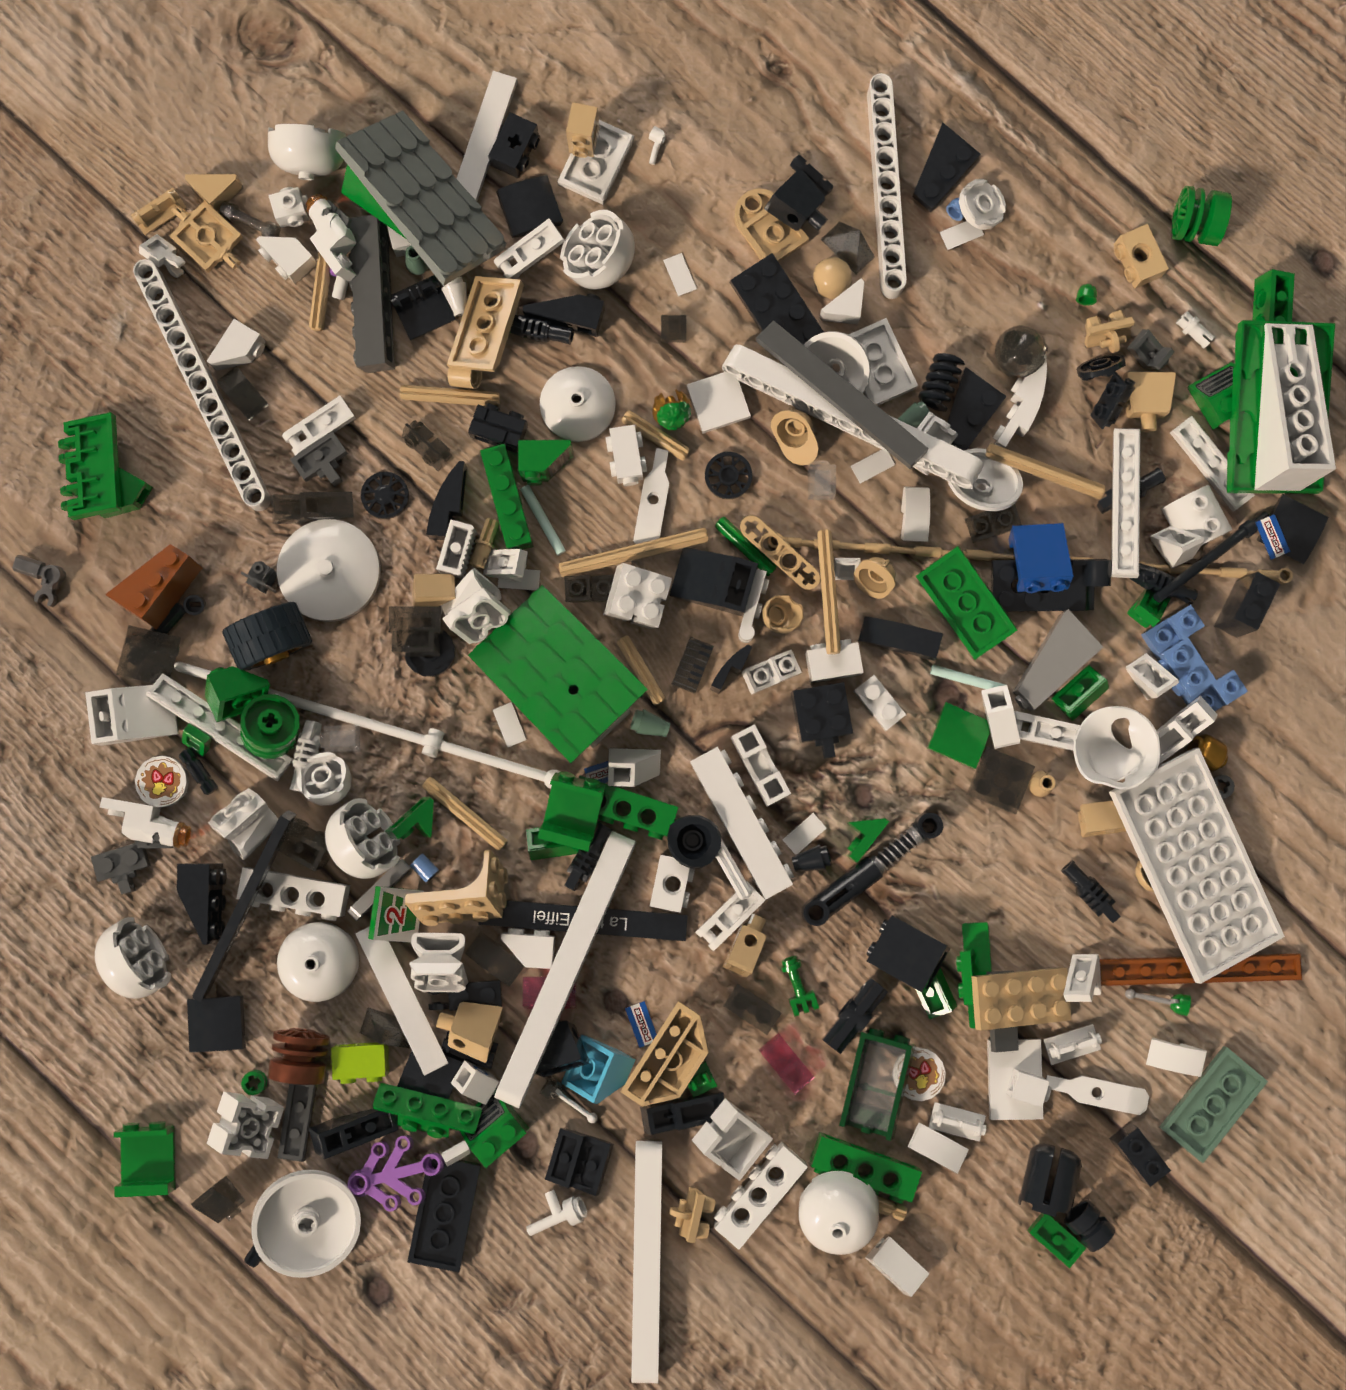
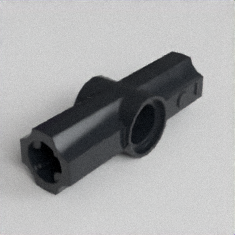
M869 977L856 996L849 999L838 1014L839 1018L822 1040L841 1054L856 1033H860L869 1023L873 1016L872 1012L888 991Z

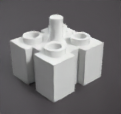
M223 1091L217 1113L222 1116L219 1123H213L207 1144L224 1155L240 1156L241 1152H243L248 1157L268 1159L274 1138L270 1136L272 1127L278 1128L284 1107L269 1097L251 1095L249 1099L243 1094Z

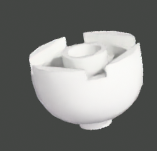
M323 752L311 756L307 760L309 765L305 766L304 769L300 768L298 771V788L314 804L320 806L336 804L346 797L350 790L352 776L349 767L342 758L334 753Z

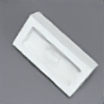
M875 675L853 691L885 731L906 715Z

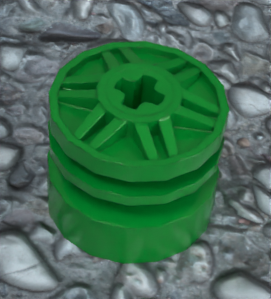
M1185 186L1179 195L1173 212L1172 239L1182 240L1184 237L1185 241L1191 242L1197 234L1198 243L1218 246L1225 235L1231 215V193L1211 190L1205 200L1204 188H1197L1195 191L1193 186Z

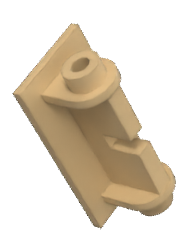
M171 188L138 211H135L131 216L146 236L176 216L171 212L172 207L177 209L175 204L179 203L185 210L187 207L175 189Z

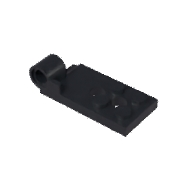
M1070 559L1073 578L1068 589L1059 592L1047 590L1046 592L1038 591L1035 593H1015L1011 589V583L1018 578L1016 560H992L991 592L1005 612L1065 611L1067 609L1070 611L1094 610L1095 587L1111 586L1112 560Z

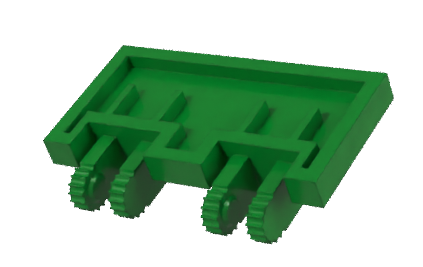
M109 412L63 422L64 433L72 437L59 440L58 447L64 450L76 449V451L60 454L59 462L66 465V479L71 483H77L60 487V494L66 497L78 495V498L62 501L61 509L68 511V517L72 520L121 511L116 416Z

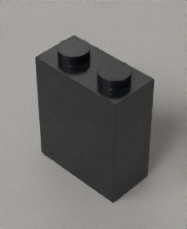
M1259 572L1236 581L1214 627L1236 638L1257 631L1280 583Z
M891 915L889 920L885 919L879 930L881 935L877 943L873 942L870 945L866 954L869 956L867 962L926 995L951 948Z

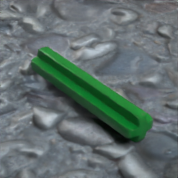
M722 517L715 524L716 529L750 561L758 563L757 567L760 570L767 571L766 576H770L776 570V564L753 545L726 517Z

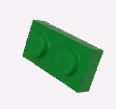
M1041 1213L1027 1230L1068 1268H1071L1086 1250V1247L1050 1215Z

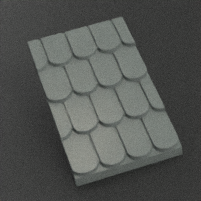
M400 111L396 115L379 121V123H374L363 128V130L350 134L346 138L337 140L335 149L347 163L341 193L407 239L443 286L505 250L506 242L502 233L481 211L482 207L454 177L451 168L429 144L430 140L404 111Z

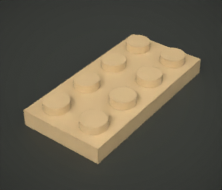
M1058 967L971 976L975 1030L983 1031L1072 1020L1070 1002H1066L1063 995L1068 976L1067 968Z

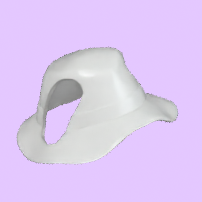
M1111 706L1092 712L1082 722L1074 738L1073 751L1080 773L1093 783L1104 784L1117 789H1132L1145 782L1158 769L1160 762L1158 733L1148 718L1131 708ZM1120 718H1127L1129 720L1131 749L1124 747L1114 737L1111 728L1115 720ZM1125 778V782H1117Z

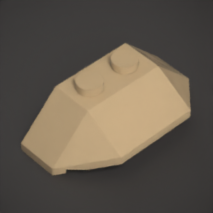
M678 1001L620 1092L642 1107L680 1098L709 1053L701 1016Z

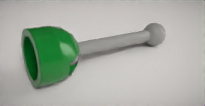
M1127 989L1125 992V996L1128 999L1139 998L1169 1004L1171 1010L1178 1015L1187 1016L1190 1010V995L1176 994L1171 999L1136 993L1133 989Z

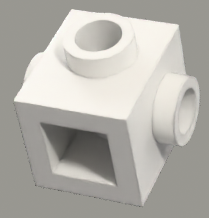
M286 187L278 193L269 195L274 217L281 228L287 226L297 227L302 225L304 221L310 220L308 211L311 205L308 196L302 195L298 187Z

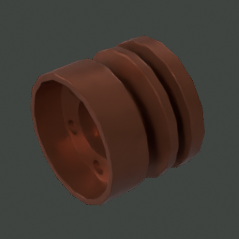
M302 1028L274 1031L273 1039L285 1043H275L271 1049L283 1054V1057L270 1059L267 1077L274 1081L289 1084L317 1085L324 1083L326 1064L315 1060V1057L328 1055V1050L319 1046L328 1045L330 1036Z

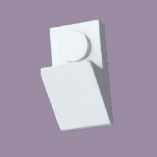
M522 549L491 550L483 575L522 582L528 552Z
M1072 954L1063 994L1066 1002H1092L1093 995H1101L1102 991L1099 955Z

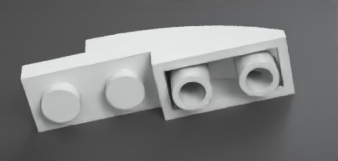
M1043 352L1037 358L1031 357L1024 368L1028 373L1023 380L1018 378L1010 390L1014 392L1010 401L1015 404L1006 416L1010 419L1005 427L1000 425L993 436L996 440L995 445L1005 448L1014 433L1023 437L1033 423L1039 410L1046 384L1047 361L1046 354Z

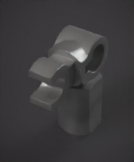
M17 555L12 567L13 571L36 579L42 578V588L36 592L34 601L41 603L43 596L47 595L49 598L47 606L54 607L57 602L55 592L59 590L60 584L66 578L64 569L55 565L46 566L44 562L23 555Z

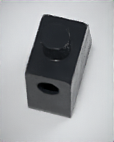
M801 168L772 195L764 208L795 231H799L807 222L819 231L828 221L818 211L826 200L825 196Z
M559 1019L535 1073L543 1078L590 1064L577 1028L573 1023L569 1021L561 1022Z

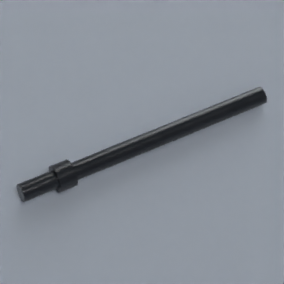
M1263 511L1252 520H1247L1241 524L1238 531L1153 595L1155 601L1158 603L1162 602L1244 538H1250L1258 531L1255 522L1269 517V514Z

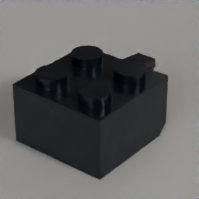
M844 682L792 691L791 699L799 742L815 741L816 747L822 746L824 759L836 757L834 744L839 743L838 737L853 734Z

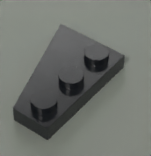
M942 122L912 197L932 212L978 160L981 153Z
M967 367L963 370L947 423L951 425L950 428L958 434L951 445L963 451L969 448L1006 398V395Z

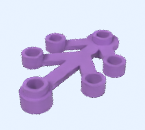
M403 1135L396 1139L395 1148L382 1172L373 1174L380 1158L387 1156L390 1150L386 1142L380 1141L373 1144L371 1154L363 1169L356 1170L350 1175L348 1187L355 1196L363 1197L368 1194L381 1203L384 1209L389 1212L395 1211L401 1206V1199L396 1194L387 1195L375 1186L376 1184L385 1183L406 1197L411 1205H418L425 1200L424 1190L421 1188L413 1189L399 1178L422 1172L428 1176L439 1174L444 1168V1159L438 1153H430L425 1155L421 1162L397 1168L404 1153L409 1151L414 1144L411 1136ZM402 1139H405L408 1143L406 1148L401 1145ZM379 1145L383 1147L382 1155L377 1151ZM432 1159L437 1160V1168L432 1167ZM360 1178H363L365 1181L364 1187H361L359 1184ZM414 1192L419 1194L418 1201H415L413 1198ZM390 1198L395 1201L394 1207L389 1205Z

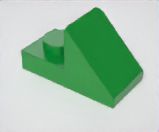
M1145 589L1130 607L1127 614L1144 628L1150 625L1154 627L1161 620L1171 598H1166L1158 603L1153 597L1155 593Z
M422 797L385 832L391 839L401 838L403 840L414 831L413 826H415L423 837L431 838L434 800L431 797Z
M884 818L847 822L849 826L862 835L860 839L855 837L849 844L847 849L850 852L847 857L853 862L858 863L889 821Z

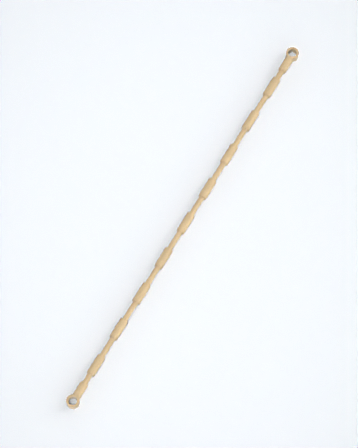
M777 533L792 548L804 546L818 549V539H814V541L802 540L801 538L782 537L781 534ZM770 536L768 546L774 550L778 545L771 543V539L774 537ZM832 540L834 551L848 549L878 554H890L892 552L940 558L951 551L941 550L940 547L915 546V548L867 542L864 544L840 543L838 540ZM969 549L963 551L969 560H1015L1014 554L992 553V551ZM1070 556V559H1094V558L1071 557V556ZM1139 561L1141 564L1155 567L1158 570L1168 571L1170 574H1181L1192 566L1181 564L1171 569L1169 565L1145 564L1144 561ZM1220 567L1219 569L1205 568L1198 573L1228 578H1244L1259 572L1281 585L1290 582L1293 578V573L1288 568H1282L1278 571L1260 569L1257 571H1247L1246 568ZM1281 572L1286 574V580L1280 577Z

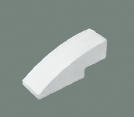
M1201 696L1188 704L1157 730L1160 741L1159 764L1215 722L1218 714Z

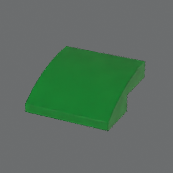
M945 702L927 749L967 767L976 769L990 734L988 721Z

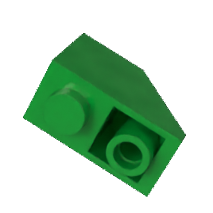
M119 467L121 511L100 516L106 519L141 509L153 487Z

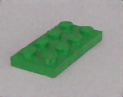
M959 546L916 575V578L974 660L1018 631L1013 621Z

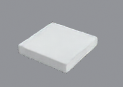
M728 371L727 373L723 372L687 384L686 386L702 434L751 417L739 380L736 379V375Z

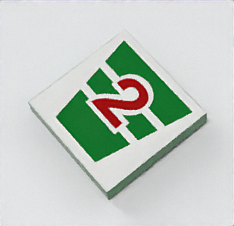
M376 886L368 939L411 942L413 934L418 933L420 920L405 905V895L424 891Z

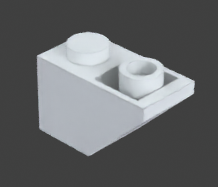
M259 236L256 239L261 247L258 250L267 262L273 260L278 265L275 270L284 280L290 278L296 284L317 265L313 256L296 238Z
M1003 685L981 690L983 706L994 748L1020 744L1008 686Z
M609 748L608 786L635 787L659 776L661 750Z
M508 928V932L501 934V940L525 967L551 968L554 962L556 936H551L550 931L534 930V934H524V929Z

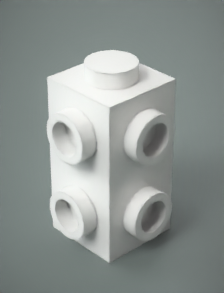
M635 424L609 428L610 436L605 438L608 452H613L614 461L609 462L611 476H617L618 484L623 483V486L636 485L639 480H643L642 472H647L645 456L640 457L638 449L643 447L641 432H636Z

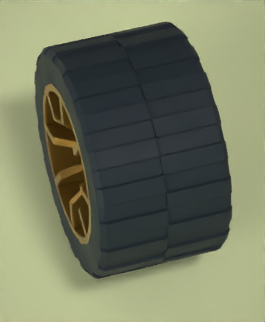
M295 602L283 603L249 615L230 624L222 631L237 668L244 671L263 665L268 666L284 660L290 654L312 643L311 636Z

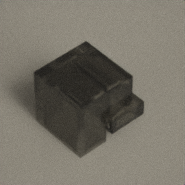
M389 606V633L392 634V652L398 657H440L443 608L441 606Z

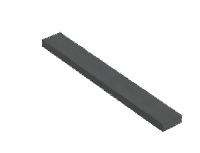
M774 320L756 337L758 344L906 467L911 469L927 453L928 447Z

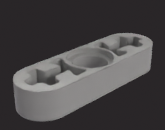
M404 859L399 860L394 867L389 869L351 906L348 913L356 921L361 919L373 907L375 887H394L411 870V867Z

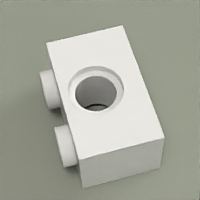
M660 855L650 906L681 913L682 907L687 908L690 893L685 892L687 882H692L695 869L681 865L674 857ZM671 876L679 878L681 882L680 888L677 891H669L665 886L666 880Z

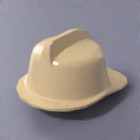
M794 407L775 414L771 420V429L785 457L798 465H808L815 460L819 447L812 431L813 424L808 414Z
M873 557L869 560L865 559L859 564L853 574L857 587L866 595L877 599L886 597L896 584L895 570L890 564L889 559L885 560L879 557Z

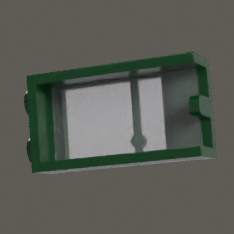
M869 1028V1032L863 1031L860 1035L839 1126H852L861 1129L863 1133H875L886 1136V1140L891 1141L895 1138V1131L916 1045L910 1043V1038L895 1035L893 1039L884 1036L885 1031Z

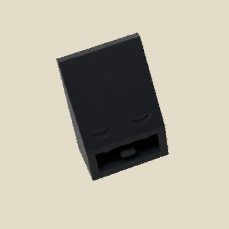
M683 548L669 596L743 617L758 563L730 555Z
M223 863L177 864V893L202 944L208 945L219 942L225 929V922L222 921V911L226 907V897L222 895L223 884L226 883L227 872L226 869H223Z

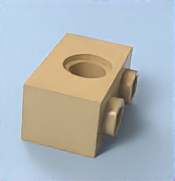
M572 102L566 129L569 152L580 158L594 157L600 130L598 107Z
M1148 224L1120 235L1114 243L1115 256L1118 260H1121L1125 268V277L1129 283H1132L1134 289L1161 278L1169 269ZM1134 254L1141 255L1143 261H1138Z

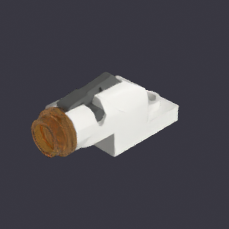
M321 194L313 195L306 202L307 213L313 220L317 230L310 240L334 274L350 282L356 276L350 267L352 262L346 256L356 244L355 237L350 230L352 220L333 202L329 201L327 197H323Z
M104 797L101 799L100 808L108 809V815L124 817L122 833L131 840H135L138 848H180L181 846L186 847L191 837V827L186 826L184 822H175L160 816L161 808Z

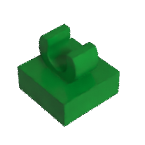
M189 723L183 730L182 743L201 756H204L210 750L212 738Z
M706 1061L702 1062L688 1084L693 1097L717 1087Z

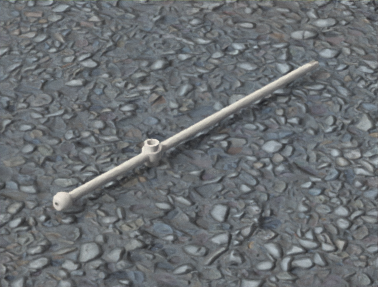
M176 662L174 664V668L177 671L207 680V675L211 672L210 670L183 662ZM269 688L268 694H276L287 698L295 707L424 746L422 754L436 758L438 751H444L543 781L550 789L552 786L550 781L555 772H561L556 769L549 770L548 772L446 742L442 740L445 733L437 729L430 728L428 735H423Z

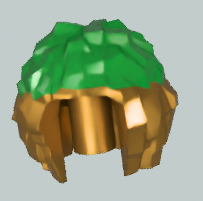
M675 389L678 401H676L674 396H668L665 399L662 393L654 398L653 418L667 430L681 428L691 417V401L684 392Z

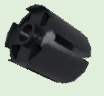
M1045 1143L1033 1146L1030 1150L1018 1204L1021 1205L1023 1200L1031 1203L1033 1206L1032 1210L1054 1217H1056L1057 1212L1067 1213V1219H1071L1082 1168L1081 1159L1074 1152L1061 1148L1050 1199L1046 1200L1044 1196L1055 1146Z

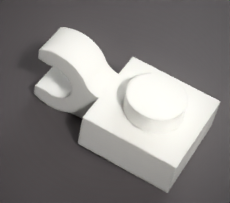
M158 234L139 246V253L152 261L157 267L165 264L169 273L176 278L184 274V270L180 267L185 264V261L176 255L177 248Z

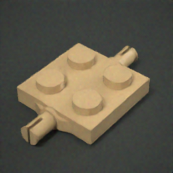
M205 200L189 213L179 203L175 204L177 209L172 207L171 212L180 218L181 221L178 228L170 235V238L207 273L223 260L234 270L238 267L232 261L240 266L241 261L231 252L243 239V236Z

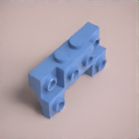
M1190 604L1142 633L1141 636L1158 660L1157 662L1178 679L1179 683L1172 687L1174 693L1177 696H1181L1186 705L1201 696L1216 711L1247 693L1248 690L1234 670L1215 679L1188 638L1205 626Z

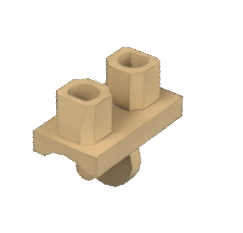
M1121 310L1112 312L1108 317V323L1104 324L1101 323L1100 318L1097 316L1088 318L1085 324L1086 338L1084 343L1086 348L1100 345L1101 348L1109 347L1111 353L1118 352L1120 344L1126 343L1127 339L1131 338V327L1135 323L1133 318H1126Z
M689 1187L687 1199H680L679 1207L670 1208L669 1214L676 1217L674 1226L680 1228L679 1235L686 1238L687 1242L695 1243L696 1239L708 1238L709 1223L700 1221L702 1212L712 1214L716 1201L712 1197L703 1194L697 1188Z

